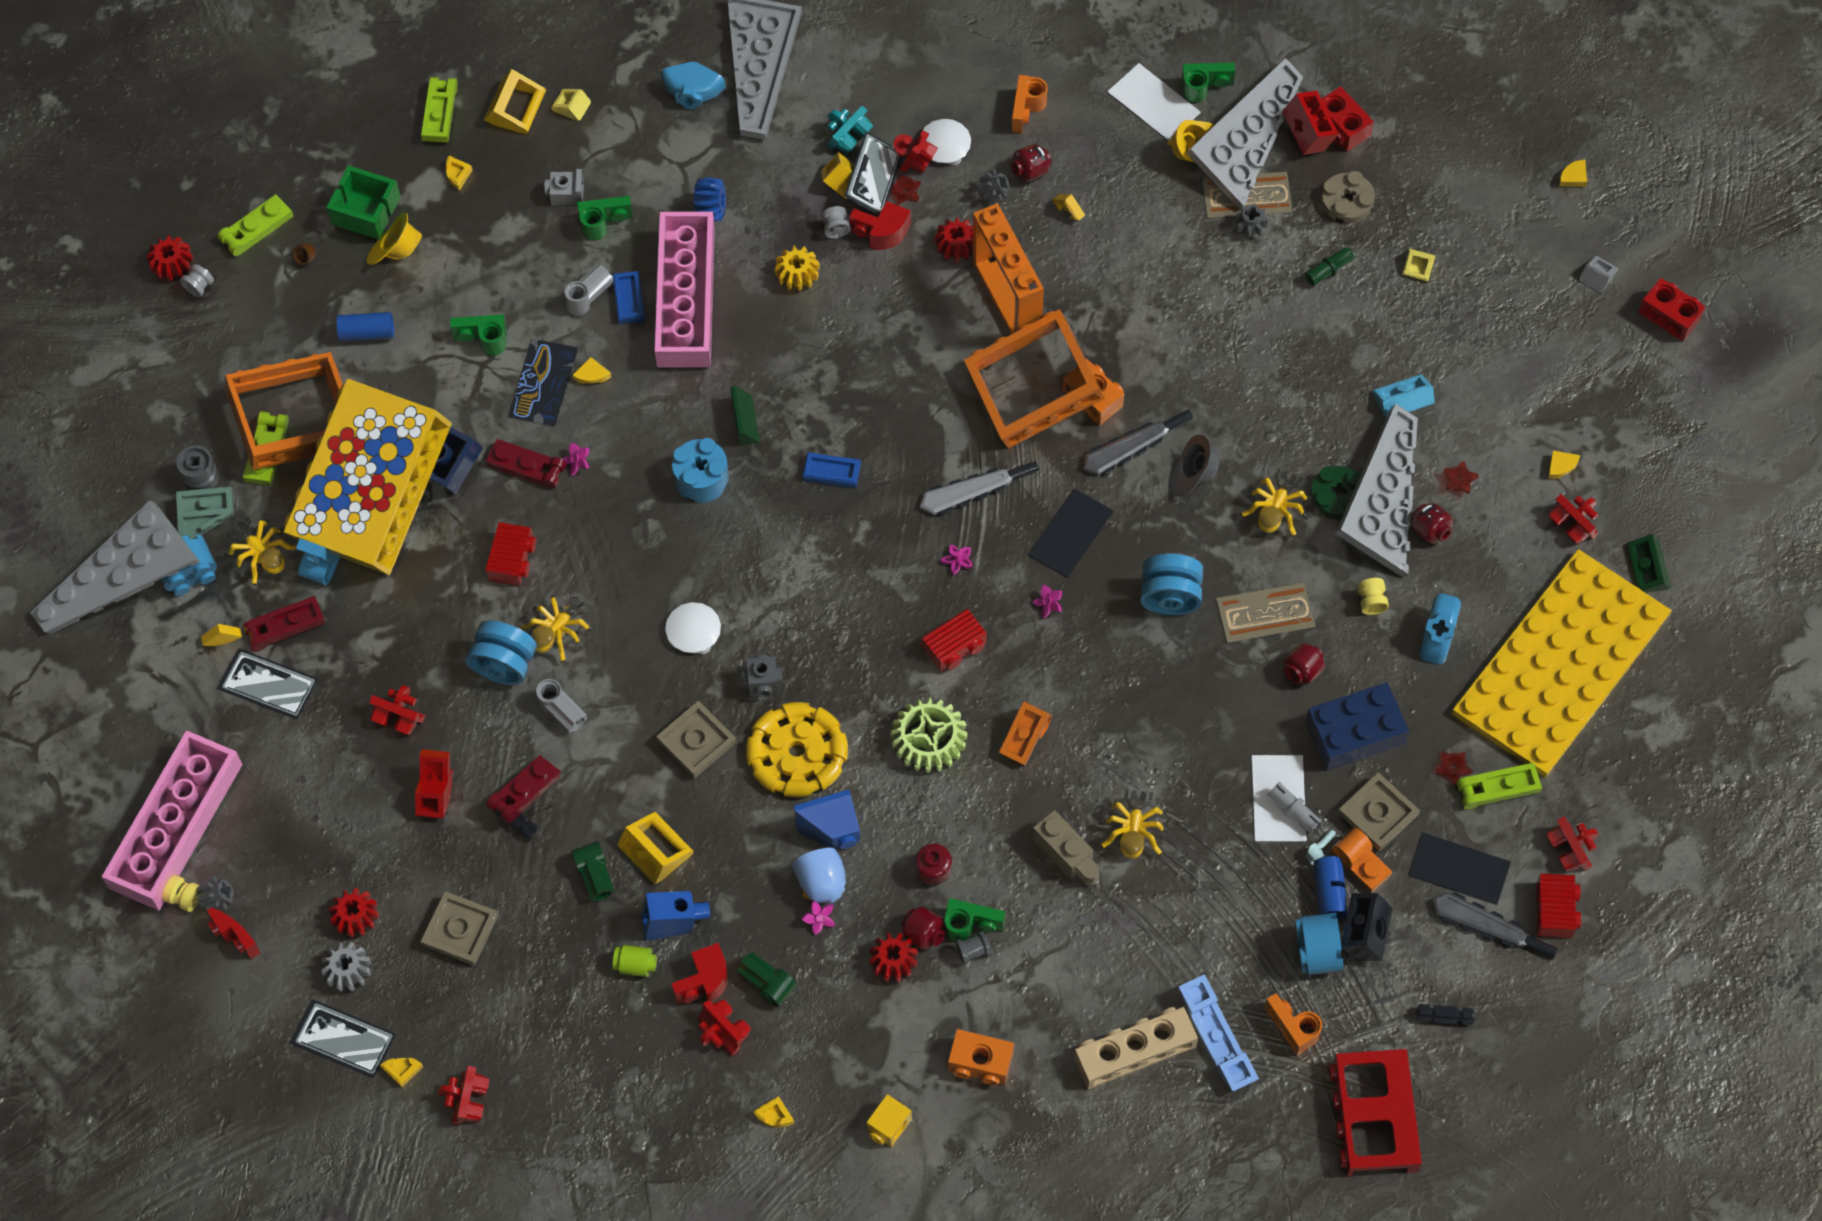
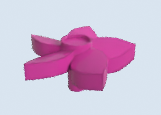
M571 443L569 446L570 455L564 457L563 460L567 464H571L570 473L571 476H574L578 472L579 467L589 469L586 461L589 455V448H580L577 444Z
M950 545V555L940 560L943 564H951V571L954 576L961 567L965 569L973 568L972 562L969 559L971 547H964L959 551L957 547Z
M1043 585L1041 588L1042 597L1035 599L1033 603L1036 606L1043 607L1042 618L1045 619L1049 616L1051 610L1062 612L1061 606L1057 602L1062 597V591H1052L1051 588Z
M812 900V912L805 913L801 919L811 924L812 931L816 935L822 930L823 925L827 927L835 926L833 920L828 916L832 912L834 905L828 904L821 908L817 902Z

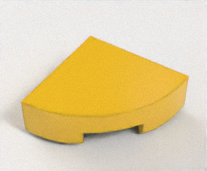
M448 156L446 160L447 178L453 187L460 190L473 171L472 166Z
M1578 160L1569 164L1562 172L1559 187H1586V161Z
M1058 194L1052 199L1059 210L1064 208L1071 214L1069 218L1079 221L1085 216L1072 194Z
M591 357L573 374V380L581 384L603 383L611 378V372Z
M1553 450L1548 479H1559L1576 468L1580 455Z
M217 624L203 634L201 640L204 646H218L236 641L242 635L238 627Z
M392 1058L380 1065L401 1087L423 1068L422 1063L414 1058Z
M779 1096L753 1111L754 1116L761 1123L770 1127L782 1128L794 1124L792 1116Z

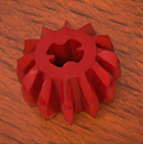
M957 216L955 222L946 219L945 225L938 226L937 234L934 237L938 254H944L946 261L951 257L954 258L956 263L961 257L968 261L970 254H973V225L970 226L968 219L960 222Z
M168 235L166 240L162 241L157 238V245H150V253L147 254L146 259L149 263L150 271L153 274H157L160 280L167 276L168 280L172 282L174 276L182 278L183 271L190 272L193 256L190 253V246L187 243H183L180 237L173 240Z
M355 887L352 894H348V891L343 889L342 899L334 897L333 902L336 906L329 907V913L332 915L330 922L332 926H337L339 934L342 935L347 931L348 936L353 938L356 931H359L360 935L364 936L365 927L374 929L375 925L372 920L379 917L378 911L375 910L378 905L376 900L370 899L369 892L365 891L360 895L359 889ZM354 910V913H356V910L359 911L356 915L352 913L351 916H349V913Z
M887 932L886 941L877 937L875 939L877 947H870L869 954L872 956L869 959V966L875 967L874 974L876 976L884 973V981L886 982L890 980L891 976H895L896 982L899 983L901 981V974L910 977V968L917 967V960L914 958L918 955V951L916 948H911V939H906L902 942L903 936L901 933L896 935V939H892L891 934ZM890 954H893L894 957L896 954L898 955V959L894 960V958L892 957V960H889L888 956Z

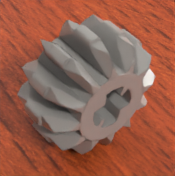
M339 942L337 946L339 950L334 951L328 948L327 952L330 957L322 958L321 962L325 968L321 970V974L327 978L326 982L329 987L336 985L337 990L342 992L345 986H348L349 990L353 992L355 990L353 984L358 983L364 986L365 981L362 977L370 976L371 971L368 966L371 964V960L365 956L364 948L356 949L355 944L352 942L348 944L347 948H344L343 944ZM348 964L349 969L344 970V965Z

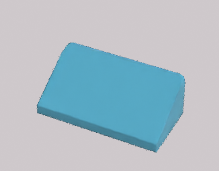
M1422 374L1372 391L1385 419L1389 409L1395 404L1410 412L1435 402L1433 386Z

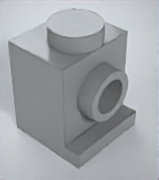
M576 169V172L550 173V179H545V195H550L551 206H577V202L583 201L584 180L582 169Z

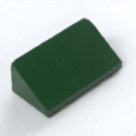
M736 385L731 386V399L739 444L741 446L757 444L760 442L753 398L749 393Z
M1650 534L1627 542L1637 587L1645 593L1671 589L1659 539Z

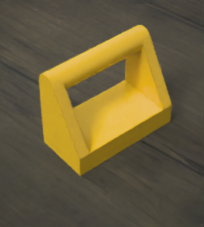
M511 69L502 78L484 120L494 126L527 134L546 89ZM514 89L533 94L522 121L504 112Z
M656 812L625 827L617 844L654 885L666 878L694 852ZM653 825L678 853L667 858L643 832Z

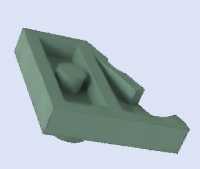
M232 487L176 492L178 533L181 537L189 535L190 540L196 539V534L203 535L234 516Z

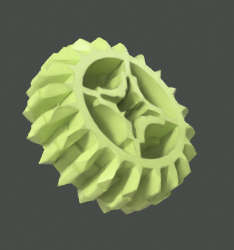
M930 697L927 699V704H922V701L919 699L916 700V707L908 703L906 705V712L899 710V720H894L892 723L894 728L891 731V738L894 740L892 741V748L898 750L897 757L899 759L905 758L904 764L906 766L914 762L916 771L920 770L921 766H925L926 772L929 773L931 772V767L936 766V769L940 772L942 770V763L951 767L952 758L959 760L960 751H964L966 747L964 742L967 739V732L964 731L966 723L965 721H960V712L952 713V704L944 708L941 699L937 704H932ZM931 719H936L941 722H933ZM920 721V726L917 729L912 730L910 734H906L914 723ZM925 727L927 729V732L930 733V736L933 737V743L931 742L930 737H928V735L925 734ZM952 736L949 743L938 750V744L946 740V737ZM916 748H924L928 752L921 751Z

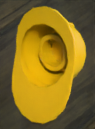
M1184 120L1173 132L1171 139L1167 141V145L1171 146L1177 158L1183 161L1194 162L1186 152L1215 125L1209 122Z
M401 213L380 240L374 244L367 256V264L374 265L384 257L395 260L404 259L415 250L422 235L408 223L407 213Z

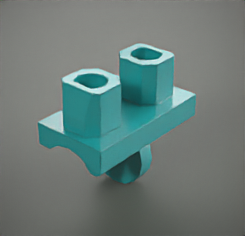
M861 106L848 121L846 119L849 115L847 109L844 108L841 112L831 110L828 113L830 123L827 125V128L830 131H834L836 128L839 130L832 136L826 146L831 150L837 147L848 155L858 143L848 133L853 129L861 138H864L865 132H869L873 128V124L864 116L868 110Z

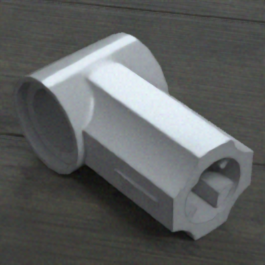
M595 265L579 281L571 282L565 287L566 308L570 314L581 316L587 313L590 303L613 283V277L605 267Z
M545 679L537 685L536 693L540 708L548 712L569 734L577 731L587 719V715L561 689L557 681ZM547 692L557 694L553 699L543 698Z

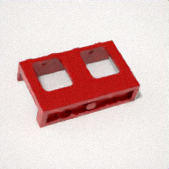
M1407 1049L1337 1053L1333 1064H1329V1075L1331 1082H1336L1337 1092H1333L1334 1110H1339L1340 1121H1336V1133L1338 1139H1343L1344 1150H1340L1341 1168H1346L1347 1177H1352L1354 1171L1406 1168V1173L1419 1172L1422 1160ZM1382 1064L1385 1067L1388 1094L1383 1097L1350 1098L1347 1095L1344 1068L1350 1065ZM1375 1121H1389L1392 1124L1395 1152L1393 1154L1358 1156L1355 1154L1351 1131L1352 1124Z

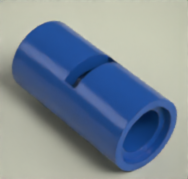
M392 312L337 315L339 342L393 339Z
M1336 856L1318 858L1313 862L1319 915L1336 913L1337 920L1347 917L1348 904L1342 859Z

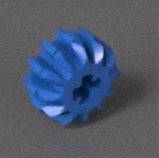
M705 177L704 179H698L694 186V212H713L714 222L722 221L726 213L727 196L722 180Z

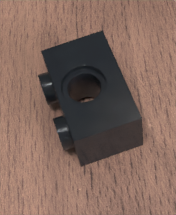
M1352 893L1341 947L1356 961H1382L1393 908L1378 893Z

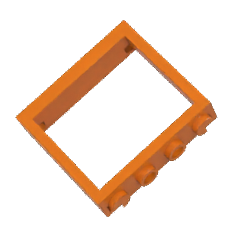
M998 203L974 212L972 263L1011 335L1017 332L1021 326L1032 324L1042 318L1044 288ZM995 258L996 261L992 263L989 262V260ZM1035 283L1037 288L1029 290L1028 284Z
M1060 309L1044 314L1040 320L1021 326L1017 332L1008 337L997 339L991 346L976 350L970 357L964 359L997 432L1008 449L1105 399L1072 329ZM1060 328L1087 384L1005 426L981 376L980 370Z
M331 352L318 355L315 353L300 359H288L273 365L264 364L255 369L237 370L236 373L225 375V392L252 470L315 456L317 453V442L321 436H324L326 430L256 446L238 394L325 375L336 406L338 391L343 384Z

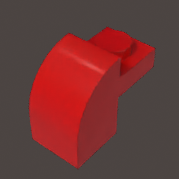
M886 201L879 217L853 209L849 216L850 231L859 237H868L871 249L886 250L893 248L903 240L911 225V210Z
M422 749L419 755L420 780L415 791L416 816L444 818L449 805L453 779V769H450V752Z
M719 943L691 952L697 974L671 983L677 1003L682 1001L684 1003L693 1002L704 993L707 1001L713 1002L724 992L728 981L725 958Z

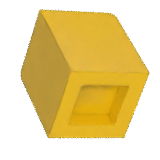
M838 152L821 170L823 182L845 199L847 198L844 195L854 164Z

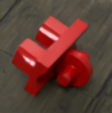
M922 130L916 141L906 134L898 135L894 139L892 144L894 152L900 157H906L899 170L906 173L909 168H912L923 174L938 147L926 141L929 133Z
M1562 494L1555 499L1557 504L1548 514L1549 518L1559 527L1568 518H1571L1576 524L1566 534L1576 545L1588 537L1593 540L1598 535L1596 527L1585 517L1588 515L1594 520L1599 515L1593 509L1597 503L1594 498L1591 497L1584 501L1580 496H1577L1573 502L1579 506L1578 509Z
M402 685L398 691L394 689L389 690L388 696L395 699L394 703L372 695L369 702L374 705L370 720L387 726L391 713H396L399 717L394 729L407 735H411L417 722L423 723L426 715L404 707L406 704L414 706L417 701L416 698L409 696L410 687Z
M1565 816L1558 819L1559 825L1546 834L1555 849L1569 842L1573 849L1559 856L1565 870L1570 872L1583 867L1586 871L1593 866L1582 846L1586 845L1589 852L1597 849L1593 841L1599 836L1597 829L1587 830L1584 823L1576 826L1579 835L1576 836Z
M725 999L714 1004L710 1000L703 1003V1010L697 1018L700 1022L698 1028L703 1032L699 1041L704 1046L712 1042L717 1048L722 1046L731 1056L735 1055L739 1051L742 1042L748 1037L751 1030L750 1026L741 1019L734 1024L727 1019L731 1016L732 1009Z
M467 1066L466 1071L461 1072L458 1088L456 1087L458 1079L455 1077H449L448 1086L443 1085L438 1088V1095L445 1098L444 1107L452 1108L453 1101L456 1099L451 1124L460 1125L463 1121L479 1122L482 1118L484 1105L470 1102L471 1093L484 1096L488 1089L489 1078L475 1073L476 1067Z

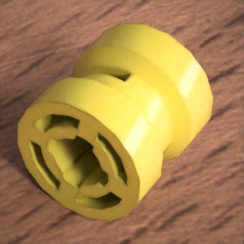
M1369 578L1358 583V594L1363 599L1360 603L1363 614L1376 615L1388 610L1389 603L1387 597L1384 596L1386 588L1383 579Z
M173 875L165 885L162 900L169 904L176 903L181 909L191 912L198 904L197 893L199 891L198 886L200 885L196 883L189 884L185 882L184 878Z

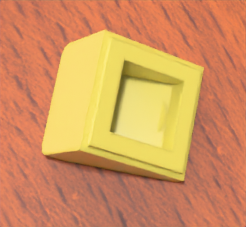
M562 89L551 109L556 113L580 121L591 101L582 89Z
M1409 249L1402 275L1428 281L1436 256Z

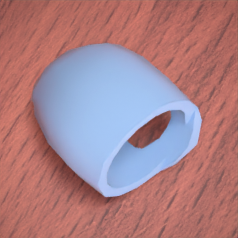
M822 848L799 856L791 863L792 869L803 889L802 896L805 899L813 900L817 903H834L845 891V869L842 859L834 848Z

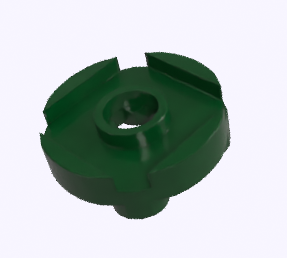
M1345 466L1323 467L1313 480L1311 488V500L1320 509V513L1328 518L1341 520L1361 473ZM1341 488L1346 494L1343 493L1341 497H1336V493L1331 490Z

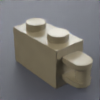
M1055 810L1033 827V841L1070 880L1077 876L1086 885H1094L1098 881L1099 867L1093 861L1094 850Z

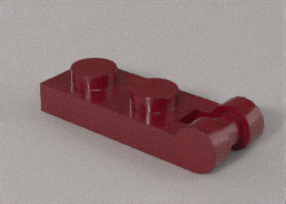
M496 439L486 459L488 467L549 488H556L559 482L558 476L564 472L567 465L559 457H549L500 439ZM543 469H549L548 473H542Z
M312 596L251 619L243 624V630L250 637L249 645L251 650L258 652L265 649L267 645L323 625L326 622L316 597ZM267 627L268 632L260 634L259 631Z
M539 755L498 793H494L488 799L486 806L492 811L497 810L502 814V819L507 823H511L561 777V771Z

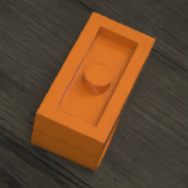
M1019 75L1012 117V133L1022 134L1023 125L1029 124L1030 112H1040L1046 107L1048 87L1043 79Z
M1023 701L999 753L1026 765L1038 739H1041L1051 722L1052 714Z
M1357 828L1352 829L1331 849L1330 854L1340 857L1343 867L1369 893L1375 891L1392 875V871L1372 852L1371 841Z
M1277 993L1266 999L1264 1009L1296 1056L1317 1043L1322 1030V1021L1316 1013L1305 1011L1293 1017L1291 1006L1285 999L1281 1000ZM1309 1025L1314 1029V1032L1306 1034L1301 1031L1300 1026Z

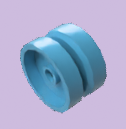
M1168 553L1149 557L1143 562L1142 581L1144 583L1141 588L1140 603L1144 608L1163 615H1185L1195 612L1201 607L1202 588L1200 586L1203 581V565L1200 561L1190 556Z
M491 620L482 621L474 636L475 643L470 646L466 655V664L474 672L491 681L507 685L521 684L528 671L526 662L533 658L537 648L536 641L523 630L510 624Z

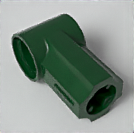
M599 841L571 850L579 875L582 874L591 901L600 902L615 894Z
M753 952L742 959L736 970L738 975L759 990L765 1000L778 1008L798 985L795 979L780 968L776 970Z

